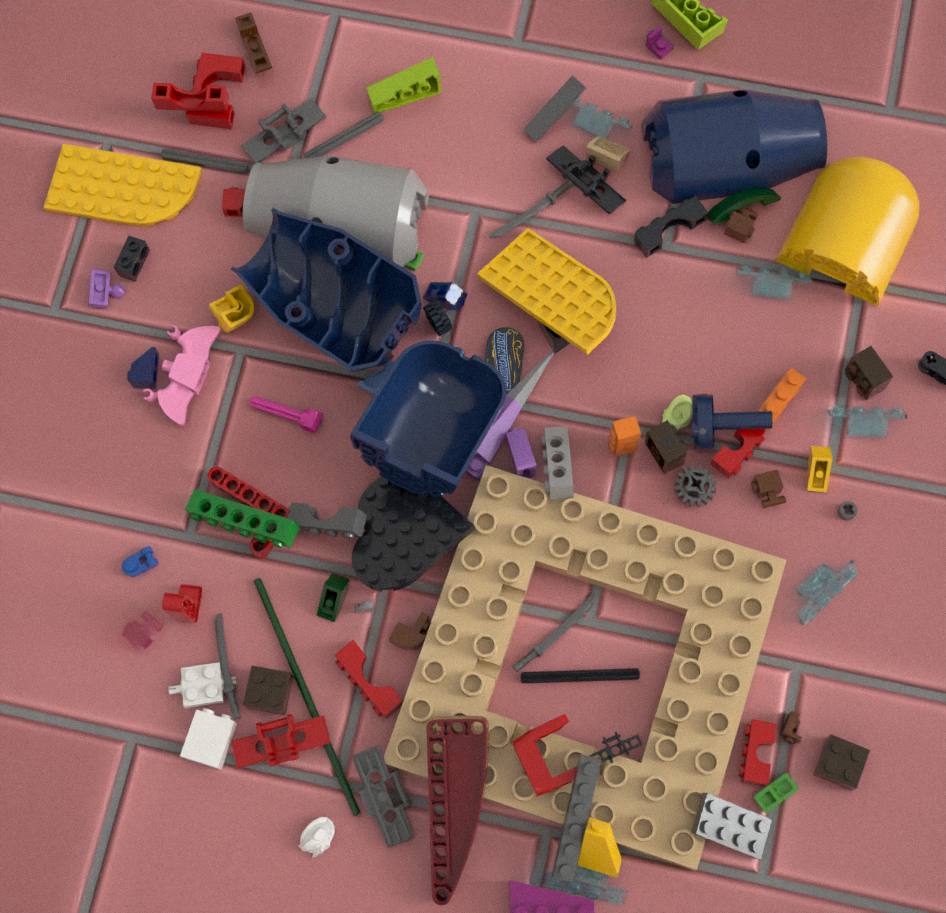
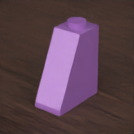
M513 428L506 433V441L515 474L525 478L536 477V463L525 429Z

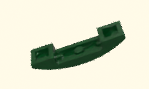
M769 188L743 190L716 204L709 210L707 219L715 225L729 220V212L758 201L766 206L781 200V196Z

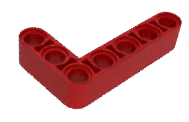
M218 466L209 469L207 473L208 480L218 490L243 505L275 515L284 512L286 513L284 518H288L289 511L284 505ZM217 474H221V475H222L219 480H217V481H214V480H213V478H214L215 475H217ZM231 484H238L235 490H229ZM248 493H253L254 495L250 500L245 499ZM263 503H270L267 509H261ZM253 537L249 548L253 555L260 559L265 558L274 545L269 541L262 543ZM263 544L264 548L262 551H255L257 545Z

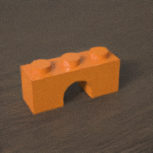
M792 368L789 369L758 410L772 411V426L781 416L788 403L794 399L807 379Z
M636 416L612 423L608 446L610 452L614 451L615 457L638 450L637 440H640L641 431Z

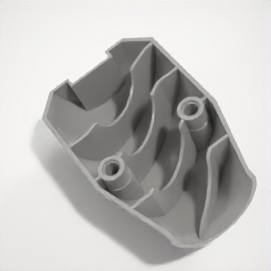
M329 155L265 164L257 162L251 169L245 189L243 226L244 231L252 232L266 239L273 220L271 210L275 208L283 213L343 229L401 267H404L407 262L410 263L416 258V251L419 245L416 220L420 219L421 209H427L430 193L415 170L410 168Z

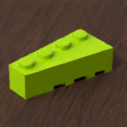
M651 0V4L697 50L724 33L728 19L719 17L711 8L703 7L698 0Z
M434 57L366 87L374 113H381L442 93L440 73Z

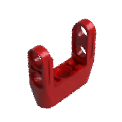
M566 714L529 730L511 741L537 797L574 781L577 766L552 778L535 741L562 729L565 724L569 723Z

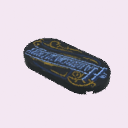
M502 327L490 334L487 340L485 361L494 366L502 375L507 395L520 382L524 339L517 330Z

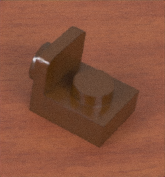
M795 711L789 712L779 734L784 737V741L793 745L800 743L803 739L792 733V731L796 732L800 724V720H798L800 714Z

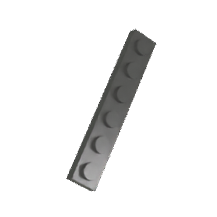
M579 755L551 875L555 879L571 882L574 880L601 765L600 758Z

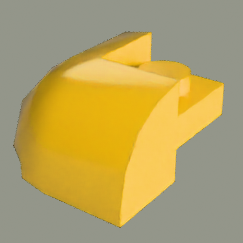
M240 284L225 292L224 297L210 303L209 309L219 321L218 326L228 333L250 320L254 313V302Z

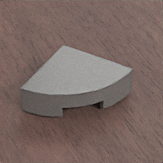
M364 601L363 604H356L355 613L375 612L373 601Z

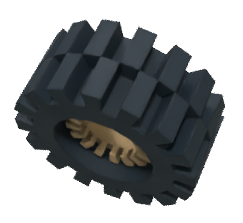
M437 299L423 306L424 313L438 336L453 329L445 309Z

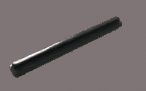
M638 668L522 672L521 683L638 680L640 672Z

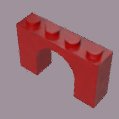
M202 52L200 59L197 60V74L193 76V90L190 91H201L207 85L219 80L243 82L246 69L244 59ZM228 104L227 113L185 111V115L188 117L190 124L232 129L235 111L233 106Z

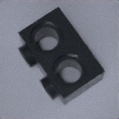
M128 236L114 265L118 276L136 281L150 252L146 241Z

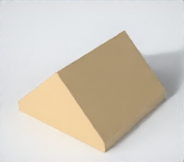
M598 135L587 144L586 159L589 160V157L593 155L596 158V164L619 173L630 153V149Z

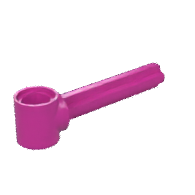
M253 396L250 401L251 407L299 422L302 429L311 433L317 432L323 417L322 413L314 409L308 408L302 412Z

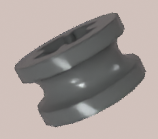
M850 501L842 503L838 509L839 517L843 520H852L857 514L856 505ZM847 507L851 508L850 512L852 513V515H850V513L848 515L844 513Z

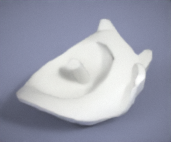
M319 817L312 821L301 834L299 848L304 852L313 853L312 858L322 854L330 847V842L334 836L335 826L333 821L328 817Z

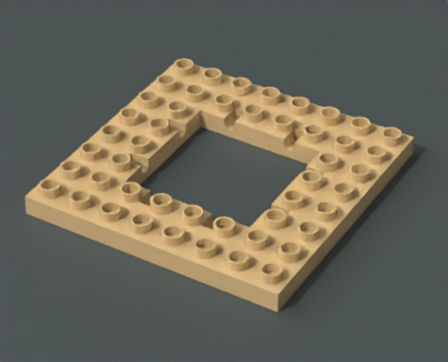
M486 465L467 518L474 525L475 530L457 546L384 755L386 765L428 780L426 733L428 723L437 716H483L489 723V755L484 800L563 826L573 782L537 797L511 742L535 727H527L517 723L515 720L487 711L535 566L683 613L685 617L641 762L617 756L612 758L613 763H610L609 760L601 763L588 820L590 817L610 823L616 843L619 846L696 871L706 840L691 833L702 793H708L716 797L719 795L787 560L574 493V498L550 500V493L545 491V483ZM459 722L453 723L455 731L460 732L463 730ZM474 722V729L476 731H483L482 723ZM438 723L433 726L437 731L442 728L438 726ZM553 733L535 741L552 778L576 767L580 754L589 756L599 751L595 747ZM433 744V749L436 752H443L440 744ZM603 752L602 756L606 758L607 754ZM440 764L434 765V770L437 773H443L444 770Z

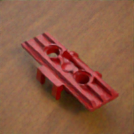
M289 714L286 718L261 724V722L256 723L257 734L232 740L237 768L268 761L270 767L283 762L297 760L299 758L298 752L330 744L324 715L294 723L292 714ZM289 726V731L285 732L284 735L273 738L265 735V731ZM299 731H303L306 735L305 740L301 743L295 740V735ZM263 741L265 752L259 753L257 745Z

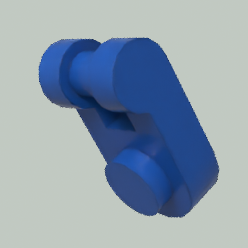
M148 546L126 558L122 563V571L129 577H136L156 567L159 563L152 555V548ZM145 558L147 561L144 564L141 563V559Z

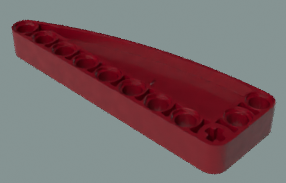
M437 716L428 723L426 728L432 898L437 905L441 906L446 905L450 901L468 860L480 820L489 755V723L483 716ZM459 722L463 730L460 732L455 731L453 723ZM474 722L482 723L483 731H476L473 727ZM436 723H438L439 727H442L439 731L433 728ZM433 744H440L443 752H436L433 749ZM440 764L443 767V773H437L434 770V765ZM435 785L442 786L444 793L438 794L435 791ZM435 807H443L445 814H438ZM436 827L444 828L446 834L439 835L436 832ZM437 848H443L446 851V855L440 856L437 853ZM444 869L447 872V876H440L437 870ZM438 890H445L448 896L441 897L438 894Z

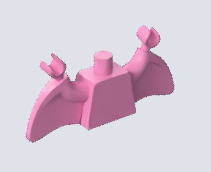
M173 325L172 327L175 332L169 333L167 331L171 339L177 340L182 346V353L176 355L174 362L164 360L162 364V370L170 372L168 378L171 382L165 389L158 390L157 392H153L150 389L143 390L145 394H150L149 397L143 399L153 402L158 398L165 414L181 426L185 425L186 412L190 400L194 394H199L210 366L208 358L211 345L221 333L219 326H201L181 335L178 328Z

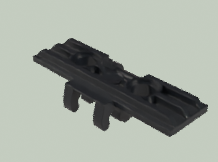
M563 145L546 158L547 161L562 173L563 178L569 179L583 192L585 197L591 198L606 213L611 214L626 202V199L605 182L611 171L605 168L601 174L593 167L596 161L593 155L589 157L588 161H581ZM596 189H601L604 193L599 194Z

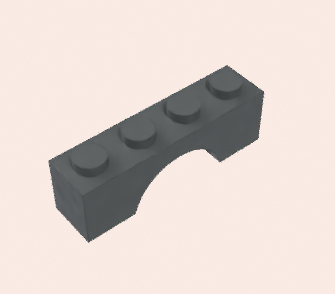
M292 502L287 519L293 520L300 527L297 533L303 534L304 531H308L313 535L325 533V535L330 537L342 535L344 538L354 539V537H362L367 515L359 509L341 507L334 517L328 520H320L317 509L311 505Z

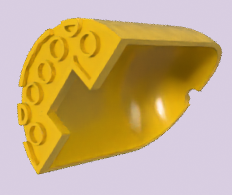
M853 156L832 162L818 174L775 261L807 276L810 275L812 269L847 284L844 292L878 306L918 221L920 207L915 188L909 179L898 169L874 158Z

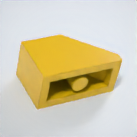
M810 447L807 491L827 492L833 459L830 447Z

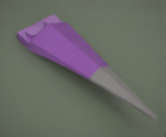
M553 351L506 395L500 413L465 472L475 480L479 481L485 466L491 465L506 437V433L509 432L531 391L552 358Z

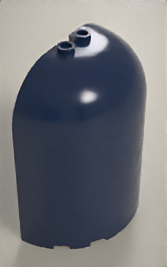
M422 341L406 348L397 358L350 434L353 447L359 449L362 453L361 458L369 466L372 467L374 465L380 471L379 474L382 477L413 493L424 495L426 492L430 493L433 497H443L446 493L452 494L500 413L506 398V385L502 375L494 366L482 360L479 356L472 355L471 358L466 357L463 349L441 341Z

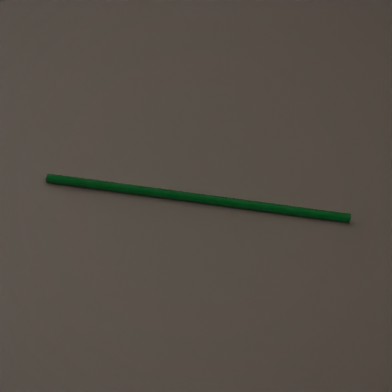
M261 578L254 580V584L311 718L319 717V713ZM331 742L330 744L323 745L353 816L361 814Z

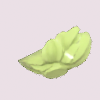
M684 394L677 396L670 403L669 407L664 409L662 422L668 420L670 425L673 424L677 430L686 427L693 415L690 397Z

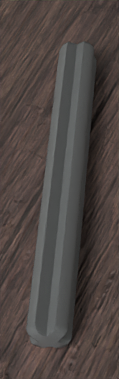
M380 112L374 113L304 153V158L323 156L384 120Z
M163 148L161 152L163 159L239 173H247L249 168L248 163L167 148Z

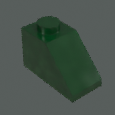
M332 572L324 583L317 616L332 622L336 621L347 595L350 579Z

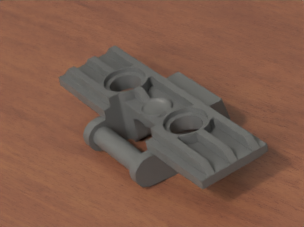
M312 98L293 111L284 103L281 105L282 108L264 120L260 119L258 121L263 131L241 145L254 163L261 162L280 148L286 151L304 139L305 131L326 118ZM284 114H287L285 117L286 123L278 129L274 126L267 127ZM301 118L303 119V123L301 125H297L295 120ZM268 138L274 139V143L271 145H266L264 142Z
M379 745L352 755L364 788L358 789L368 817H376L387 847L390 848L415 838L404 808L411 805L412 801L407 797L399 777V769L389 772ZM372 772L380 773L381 780L373 783L370 780V774ZM390 778L401 801L399 804H395L391 800L387 790L386 780ZM388 810H393L396 813L397 818L394 821H388L385 818V813Z

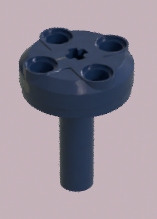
M713 394L692 396V429L695 449H714V430L772 429V411L714 413Z

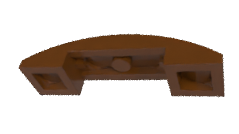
M252 13L235 17L255 74L272 69Z

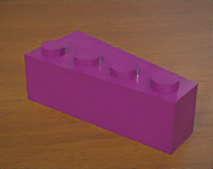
M510 880V913H595L594 900Z

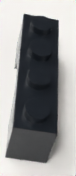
M696 196L691 199L687 198L677 208L669 209L666 215L652 220L650 225L640 227L635 232L634 242L647 258L662 249V234L666 229L671 226L681 225L692 230L707 221L709 212Z

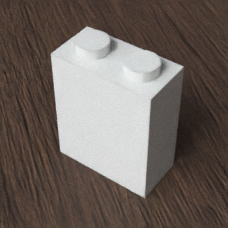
M203 708L202 711L196 710L180 757L222 770L237 727V723L232 721L233 717L225 714L219 717L214 715V711Z

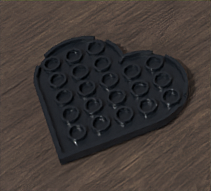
M381 476L366 488L358 503V509L365 513L367 518L364 526L365 531L362 537H359L352 551V566L357 577L365 586L381 592L382 590L391 589L397 591L419 579L473 532L475 527L443 497H433L430 493L426 492L424 495L413 493Z

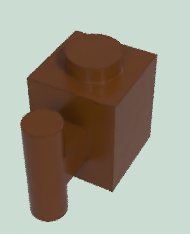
M745 207L737 209L731 216L724 234L745 243L747 237L751 238L755 228H753V224L759 213Z
M778 469L755 475L753 482H751L753 492L757 493L758 498L765 496L768 498L761 501L763 508L786 503L785 496L777 497L776 495L781 493L784 488Z

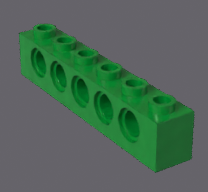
M194 489L185 508V511L190 514V518L200 522L204 520L213 527L220 525L226 531L233 532L235 530L247 538L251 535L262 543H266V541L272 542L271 544L278 548L283 546L291 548L300 528L291 519Z

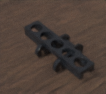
M615 732V735L606 739L603 737L604 741H602V744L606 745L604 749L589 756L599 755L601 763L607 760L613 763L612 758L624 753L626 756H629L628 751L636 749L643 744L639 735L620 741L619 737L621 735ZM617 739L618 743L609 747L608 743ZM637 739L639 743L632 746L631 740ZM618 747L620 752L613 754L612 748ZM603 752H606V754H607V757H606V758H604V757L602 756V753H603Z

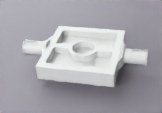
M220 662L181 668L180 685L169 686V694L181 693L184 708L225 703L223 691L225 685ZM236 676L231 677L233 685H237Z

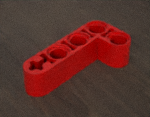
M181 584L179 594L165 593L162 601L163 611L176 621L196 623L202 598V587Z

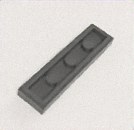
M572 75L523 130L538 142L585 91L586 87Z

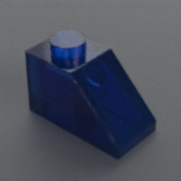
M430 282L423 299L428 302L437 299L442 307L447 310H460L468 294L453 282Z
M151 347L131 364V370L127 373V380L133 388L156 389L159 352L155 347Z

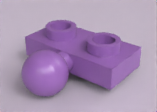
M92 269L88 306L107 308L109 294L117 299L122 298L125 295L124 286L115 284L110 287V272Z

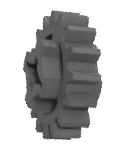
M691 465L690 470L685 467L683 473H678L677 477L679 479H675L674 484L679 486H676L674 491L679 492L677 498H683V504L688 501L690 502V507L693 506V503L700 507L701 502L707 505L708 499H713L714 496L711 493H716L717 489L714 486H716L717 481H712L714 474H707L709 469L702 471L701 465H699L698 469ZM684 479H686V483H687V485L685 486V488H683V481H684ZM692 484H694L695 486L699 485V488L697 489V487H692ZM708 484V491L705 493L704 487Z

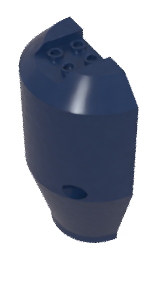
M746 89L658 100L641 123L643 140L648 141L649 149L653 150L649 173L652 190L672 204L682 203L685 199H691L695 196L700 201L729 197L747 189H770L826 166V123L822 107L817 99L806 100Z
M272 208V225L263 245L249 262L238 268L232 266L231 270L237 273L280 325L352 372L379 367L389 362L394 357L391 352L397 347L403 335L408 331L410 323L416 325L421 312L422 304L416 275L343 229L283 213Z

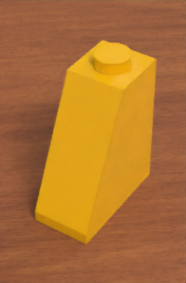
M589 817L577 866L617 878L622 858L610 823Z

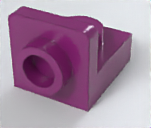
M658 27L655 31L651 30L648 33L646 47L661 60L673 50L674 45L661 34L662 29Z

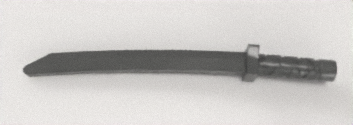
M568 179L553 193L548 192L546 198L516 219L489 234V238L501 237L537 214L550 203L554 205L557 197L573 186V183Z
M591 594L559 628L538 646L535 645L531 652L512 666L513 669L518 672L535 657L539 656L540 658L543 652L574 625L592 606L595 594Z
M219 613L215 621V631L225 685L223 691L228 696L233 719L237 720L241 718L235 696L237 691L232 683L222 614Z

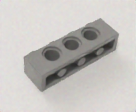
M568 426L545 428V436H541L542 447H546V450H542L543 462H547V465H544V477H548V480H545V491L550 493V500L574 498Z

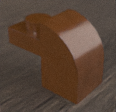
M422 612L413 629L398 622L389 637L390 643L404 650H416L422 647L426 638L422 633H426L431 624L429 622V615Z

